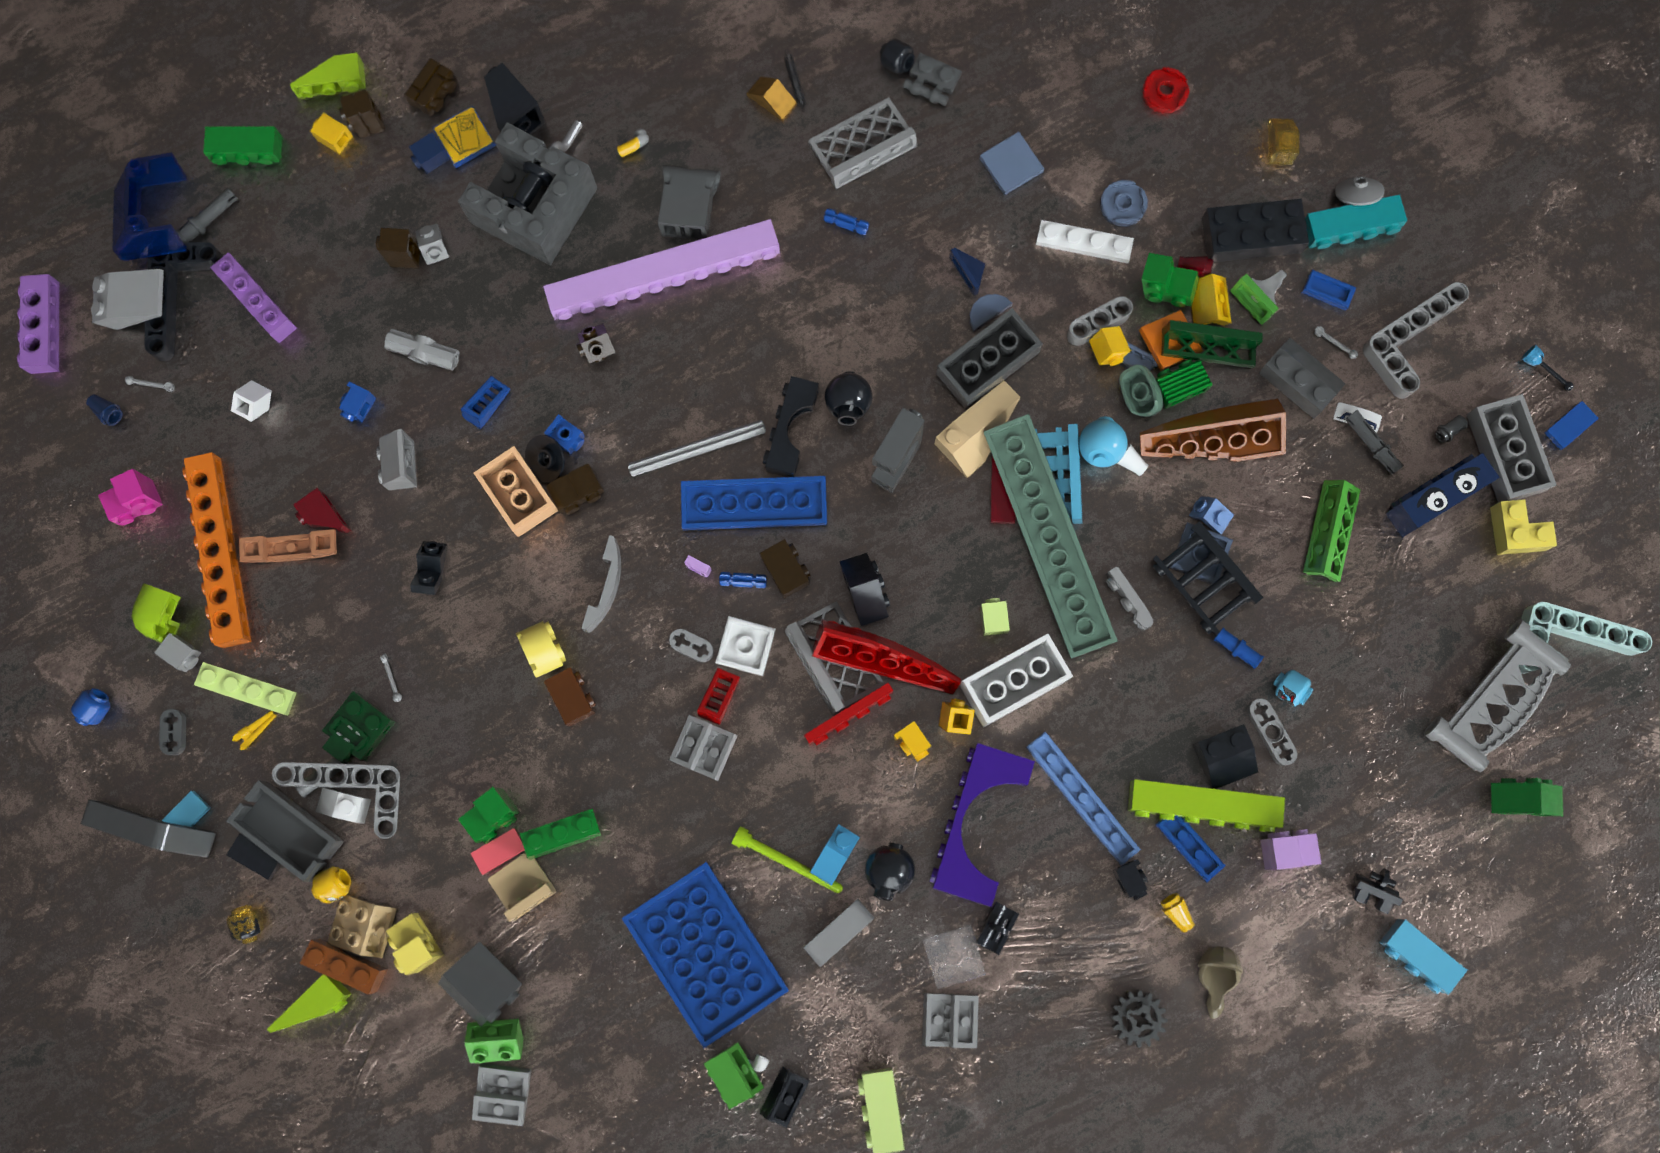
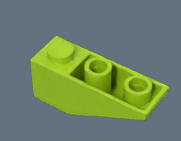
M358 53L335 55L292 82L290 87L296 96L301 98H311L314 95L322 94L330 96L338 92L354 93L358 90L366 89L364 63Z

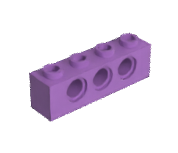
M229 252L210 267L278 343L297 329Z
M49 274L20 276V285L18 286L20 307L17 311L20 320V330L17 332V338L20 343L19 353L17 354L19 367L30 374L59 372V282Z

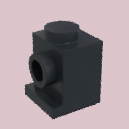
M1134 859L1112 870L1125 898L1133 897L1134 900H1138L1148 894L1145 885L1148 883L1147 877L1142 869L1138 870L1136 867L1140 864L1138 859Z

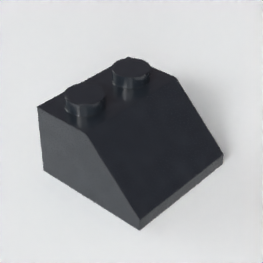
M1245 724L1192 744L1211 789H1218L1259 773L1255 748Z

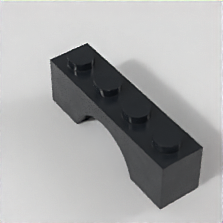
M791 376L789 383L785 382L782 396L785 397L784 403L778 406L776 412V419H779L776 428L772 427L769 437L772 445L770 450L765 451L763 457V464H766V472L784 477H795L801 456L800 451L790 442L788 430L791 423L798 416L814 411L819 393V383Z

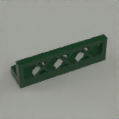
M1170 320L1162 329L1161 356L1254 368L1256 366V348L1263 342V333ZM1169 339L1177 340L1182 348L1179 351L1170 350ZM1193 342L1200 343L1206 351L1202 354L1195 353L1190 345ZM1215 346H1222L1228 354L1225 357L1218 356L1213 348ZM1238 349L1249 350V360L1241 359L1236 354V351Z

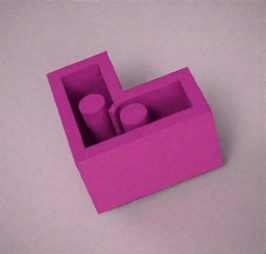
M134 469L111 478L113 488L98 495L108 520L117 525L130 524L134 521V518L140 515L151 514L156 511L157 507L163 505L153 480Z

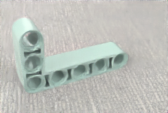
M1539 602L1528 606L1522 614V620L1530 625V630L1546 643H1548L1550 633H1554L1630 656L1647 652L1652 646V638L1645 631L1547 602ZM1536 609L1542 614L1541 620L1535 615ZM1560 616L1566 621L1565 627L1560 624ZM1584 624H1587L1589 626V634L1585 632ZM1609 631L1613 633L1614 641L1609 638ZM1633 638L1638 641V648L1633 645ZM1519 665L1521 674L1539 669L1537 666Z

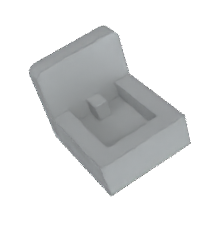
M437 223L431 226H424L415 231L418 247L426 264L429 265L449 257Z

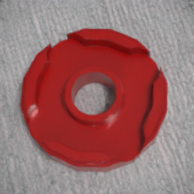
M1163 67L1162 69L1152 71L1146 77L1142 88L1143 99L1147 106L1160 113H1173L1179 110L1186 103L1190 92L1185 75L1171 67ZM1168 86L1171 88L1172 93L1163 94L1160 91V87Z

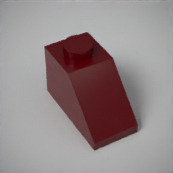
M318 488L293 504L298 511L295 515L303 525L308 524L314 529L321 530L335 529L336 532L343 533L351 531L326 494Z

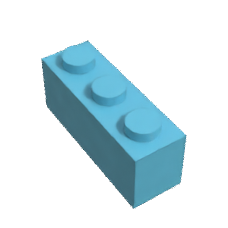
M1397 919L1379 942L1385 947L1384 952L1394 960L1399 958L1406 964L1404 968L1415 977L1421 976L1427 981L1425 986L1436 994L1439 992L1450 994L1467 972V969L1406 919Z

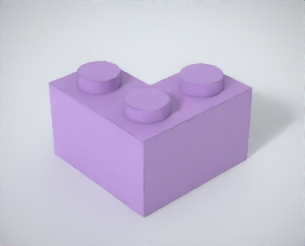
M1308 829L1292 831L1293 836L1289 835V831L1267 834L1268 839L1260 840L1265 870L1321 864L1317 834H1308Z

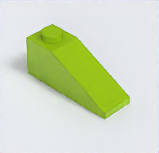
M323 974L267 1030L272 1033L332 1012L338 1013L347 1005L346 999L351 993L341 982Z

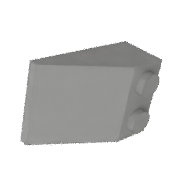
M164 270L109 272L94 277L92 285L94 291L93 304L91 307L92 323L119 330L162 316Z

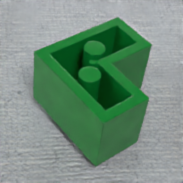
M1154 253L1148 254L1141 279L1145 298L1154 303L1164 301L1176 307H1192L1199 282L1198 271L1174 267L1173 257Z
M1501 778V783H1491V811L1494 814L1563 816V786L1553 785V780H1542V778H1525V783H1517L1516 778Z
M492 787L472 802L475 806L458 820L475 843L484 842L487 844L497 836L496 831L501 827L508 828L517 821L516 816L521 812L504 789Z

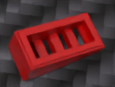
M717 668L697 709L698 716L720 725L740 677ZM722 679L724 681L731 683V685L729 687L727 685L719 683L718 680ZM715 688L727 692L726 695L714 691ZM711 697L722 701V704L711 701ZM707 706L714 710H717L718 712H714L710 709H707Z

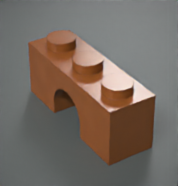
M321 938L310 941L300 964L368 995L377 993L388 970L367 959L350 956L342 952V948L333 946Z

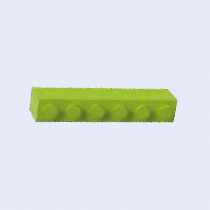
M1134 779L1130 781L1127 811H1133L1136 817L1149 818L1150 814H1158L1161 820L1174 821L1175 816L1183 817L1186 823L1199 824L1200 820H1207L1211 826L1224 827L1225 823H1232L1236 829L1250 830V826H1257L1261 832L1275 833V829L1283 828L1285 797Z

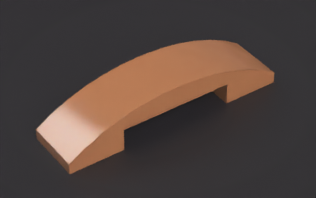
M336 530L311 531V534L278 537L254 536L239 538L240 562H285L337 554Z

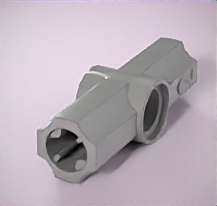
M394 329L387 332L384 347L387 350L408 356L409 359L423 365L430 363L451 371L458 364L460 353L458 350L438 344L429 337L419 334L413 336Z

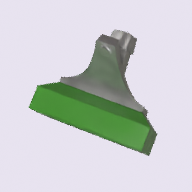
M1280 270L1265 280H1256L1245 274L1232 287L1230 292L1263 325L1279 309L1276 306L1274 296L1276 289L1282 285L1283 279L1287 274Z

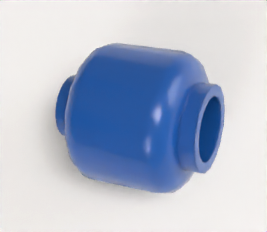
M96 688L82 691L71 707L75 721L83 726L101 723L110 710L109 697L106 693Z

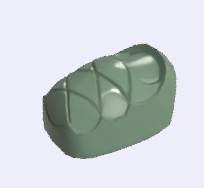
M1134 365L1121 373V391L1131 413L1150 417L1162 410L1163 396L1161 389L1146 366Z

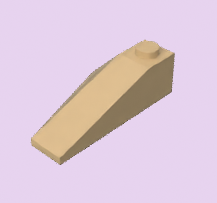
M1005 381L1001 382L936 436L935 445L968 478L985 463L991 452L984 431L1007 423L1021 397Z

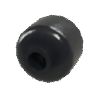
M898 39L889 40L880 49L881 64L894 73L901 74L905 71L907 72L914 64L915 56L912 47Z

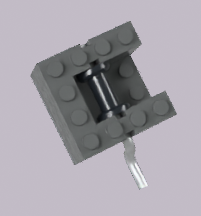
M575 120L562 142L555 141L547 149L544 141L506 123L495 141L504 163L489 188L485 190L470 182L458 200L470 223L551 266L597 190L590 166L565 153L573 143L583 124ZM544 185L548 187V189L545 190L541 188V186Z

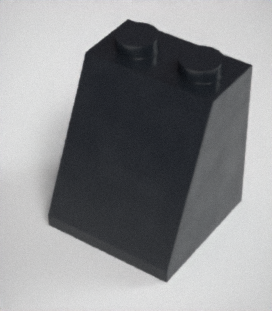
M503 62L488 71L484 79L500 133L506 123H509L531 135L546 123L538 102Z

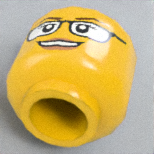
M335 866L330 867L314 876L311 889L312 894L321 902L330 904L348 894L351 878L346 870Z

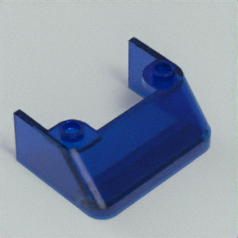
M172 152L132 159L125 166L114 188L112 249L120 260L128 261L186 251L185 244L171 224L149 228L148 220L145 216L141 215V187L187 180V175Z

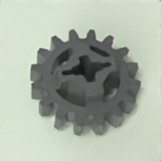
M1137 990L1136 996L1128 991L1127 999L1119 996L1120 1006H1112L1117 1011V1014L1110 1015L1111 1019L1117 1021L1112 1026V1029H1120L1117 1037L1119 1039L1127 1037L1126 1044L1128 1045L1135 1041V1045L1138 1048H1141L1143 1041L1147 1046H1151L1150 1039L1152 1038L1159 1041L1160 1038L1157 1033L1159 1031L1165 1033L1166 1031L1161 1027V1024L1168 1022V1019L1161 1016V1014L1166 1012V1009L1163 1007L1158 1008L1161 1001L1158 998L1151 1001L1152 994L1149 992L1143 997L1141 990ZM1140 1001L1136 1007L1126 1008L1129 1004ZM1151 1008L1155 1013V1021L1152 1020L1149 1013ZM1129 1014H1141V1017H1143L1144 1020L1148 1021L1149 1023H1137V1021L1133 1019V1017H1131ZM1123 1016L1126 1017L1127 1022L1129 1024L1127 1028L1128 1031L1125 1029L1123 1025ZM1148 1028L1151 1029L1149 1033L1143 1036H1138L1140 1035L1141 1031Z

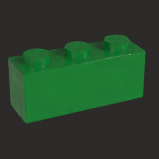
M275 126L205 127L203 153L214 164L225 165L226 162H236L237 164L248 165L249 162H259L264 165H270L272 162H281L282 135Z
M593 809L520 833L523 847L529 860L601 836Z

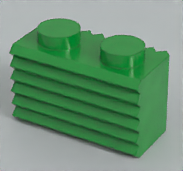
M1192 359L1187 360L1179 365V369L1172 372L1170 369H1166L1158 373V378H1156L1162 392L1165 409L1207 392L1212 386V382L1201 360L1195 362Z

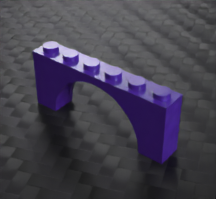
M977 743L975 748L970 747L966 759V762L970 763L968 772H962L959 785L963 786L960 796L956 795L954 798L952 810H956L953 820L948 819L944 833L948 834L946 844L941 843L937 858H940L941 861L938 868H933L929 882L934 883L933 889L992 907L999 882L983 875L969 860L964 850L961 836L963 817L970 803L988 788L1003 784L1027 786L1035 761Z

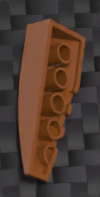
M1277 398L1227 406L1185 416L1140 432L1141 456L1172 458L1173 455L1184 456L1185 459L1207 457L1208 460H1218V458H1226L1230 461H1244L1286 454V411Z

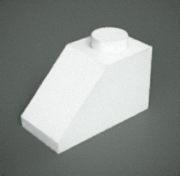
M322 788L316 812L364 824L371 799Z

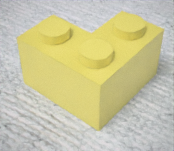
M1525 500L1501 501L1490 507L1497 555L1541 552L1557 546L1554 522L1529 523Z
M411 913L386 930L389 936L387 938L389 945L394 950H397L392 953L395 957L393 962L400 973L404 972L405 975L419 973L444 956L418 913Z

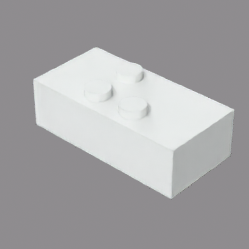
M1046 634L964 679L959 686L984 728L1067 682L1073 675L1049 634Z

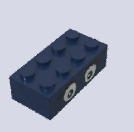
M1483 453L1477 457L1471 454L1390 504L1393 509L1387 512L1386 515L1403 538L1500 477Z

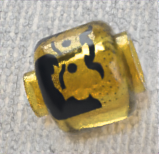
M251 904L231 910V915L226 919L231 939L235 941L242 940V944L258 940L257 935L264 930L260 911L258 908H252Z

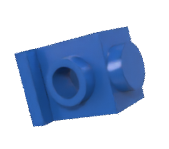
M349 381L347 386L350 390L342 396L339 409L342 410L340 416L351 422L354 419L363 422L376 397L370 391Z
M559 414L544 432L545 435L554 438L561 448L570 455L574 451H578L584 443L585 435L583 432ZM566 431H569V436L563 438V434Z

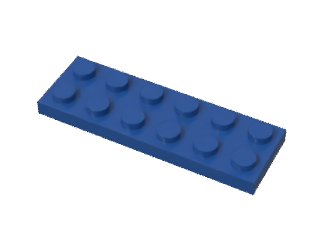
M826 476L681 481L682 530L827 525Z

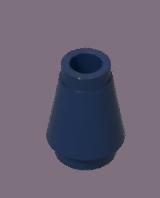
M96 394L89 396L86 401V405L104 425H116L123 416L119 405Z

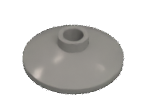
M1364 176L1343 180L1335 189L1336 197L1340 201L1358 206L1378 202L1383 198L1385 192L1384 186L1379 181Z

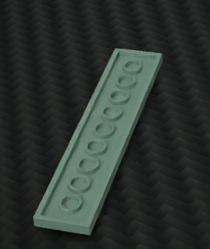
M1026 414L984 431L1071 659L1118 642L1030 415Z

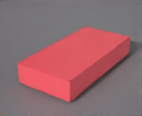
M513 828L471 852V855L481 874L485 875L525 852L517 829Z

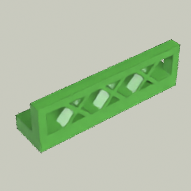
M1324 480L1303 570L1308 575L1325 576L1334 582H1340L1361 491L1346 480ZM1348 491L1351 493L1349 503L1347 500ZM1343 515H1344V519H1345L1344 525L1342 524V517H1343ZM1338 538H1339V542H1340V543H1339V548H1337V539H1338ZM1332 562H1334L1333 572H1331Z

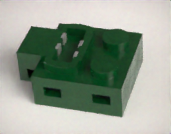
M352 691L323 728L322 732L330 738L322 748L341 763L347 764L353 755L359 760L366 762L396 721L359 693Z

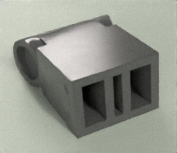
M662 165L665 184L663 186L658 218L661 236L692 240L708 238L713 197L719 186L721 172L708 169L689 170L679 166Z

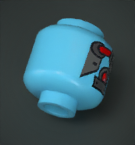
M1293 669L1289 670L1286 674L1281 672L1274 682V685L1277 686L1276 696L1291 706L1304 705L1313 691L1310 679Z

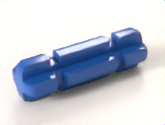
M827 208L825 211V222L831 224L834 222L836 226L850 231L856 230V233L866 235L869 228L867 221L862 219L858 221L856 217L842 212L838 214L836 210Z
M721 572L719 584L721 586L733 584L734 587L752 588L756 586V588H766L767 577L765 574L753 576V574L749 573L730 574V572Z

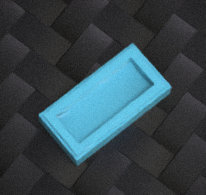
M190 791L161 821L193 827L211 807L195 791Z

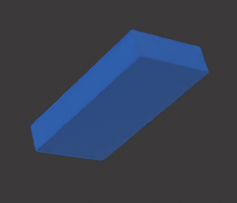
M1312 269L1302 293L1346 311L1357 287Z
M1581 401L1544 433L1562 450L1599 418Z

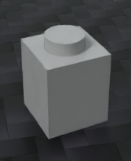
M169 633L154 653L177 670L187 672L197 664L198 657L202 652L181 637Z

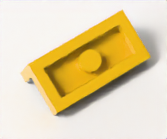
M1210 274L1199 278L1192 303L1194 323L1203 325L1216 323L1223 326L1232 323L1225 277Z

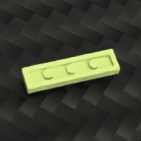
M205 662L202 663L194 683L195 686L287 716L297 694L296 692Z

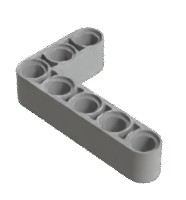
M1455 282L1375 333L1364 344V356L1395 397L1399 399L1408 398L1420 386L1418 375L1397 347L1456 310L1469 296V290L1465 284ZM1451 293L1455 294L1458 300L1453 299ZM1431 305L1436 306L1439 313L1433 311ZM1412 318L1417 319L1420 325L1414 324ZM1392 330L1397 331L1400 334V338L1395 337ZM1373 343L1380 345L1381 350H1376ZM1387 362L1394 364L1395 370L1390 369ZM1401 381L1408 383L1410 389H1405Z
M288 762L279 763L274 767L272 778L280 786L376 789L374 832L382 839H389L396 833L400 774L395 767L388 765ZM289 768L292 771V776L288 781L283 782L278 779L280 769ZM310 768L318 771V778L313 782H307L304 779L305 771ZM335 769H340L344 772V779L339 783H334L330 780V773ZM360 770H367L370 773L369 781L364 784L358 783L355 778ZM385 771L395 773L396 780L392 784L382 782L381 776ZM387 795L393 797L395 801L394 806L388 810L381 808L379 803L380 799ZM385 820L390 821L393 825V830L388 835H383L378 831V825Z

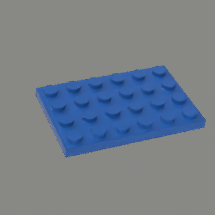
M705 862L622 918L703 1048H706L789 991L708 862Z

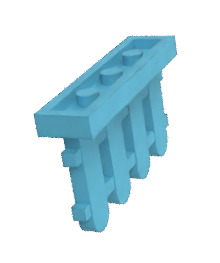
M1068 424V431L1062 432V427H1056V432L1037 433L1043 449L1056 448V456H1046L1052 472L1057 471L1058 479H1055L1068 515L1072 518V523L1083 524L1078 424ZM1063 447H1069V455H1063ZM1064 471H1070V478L1064 479ZM1065 494H1071V502H1065Z

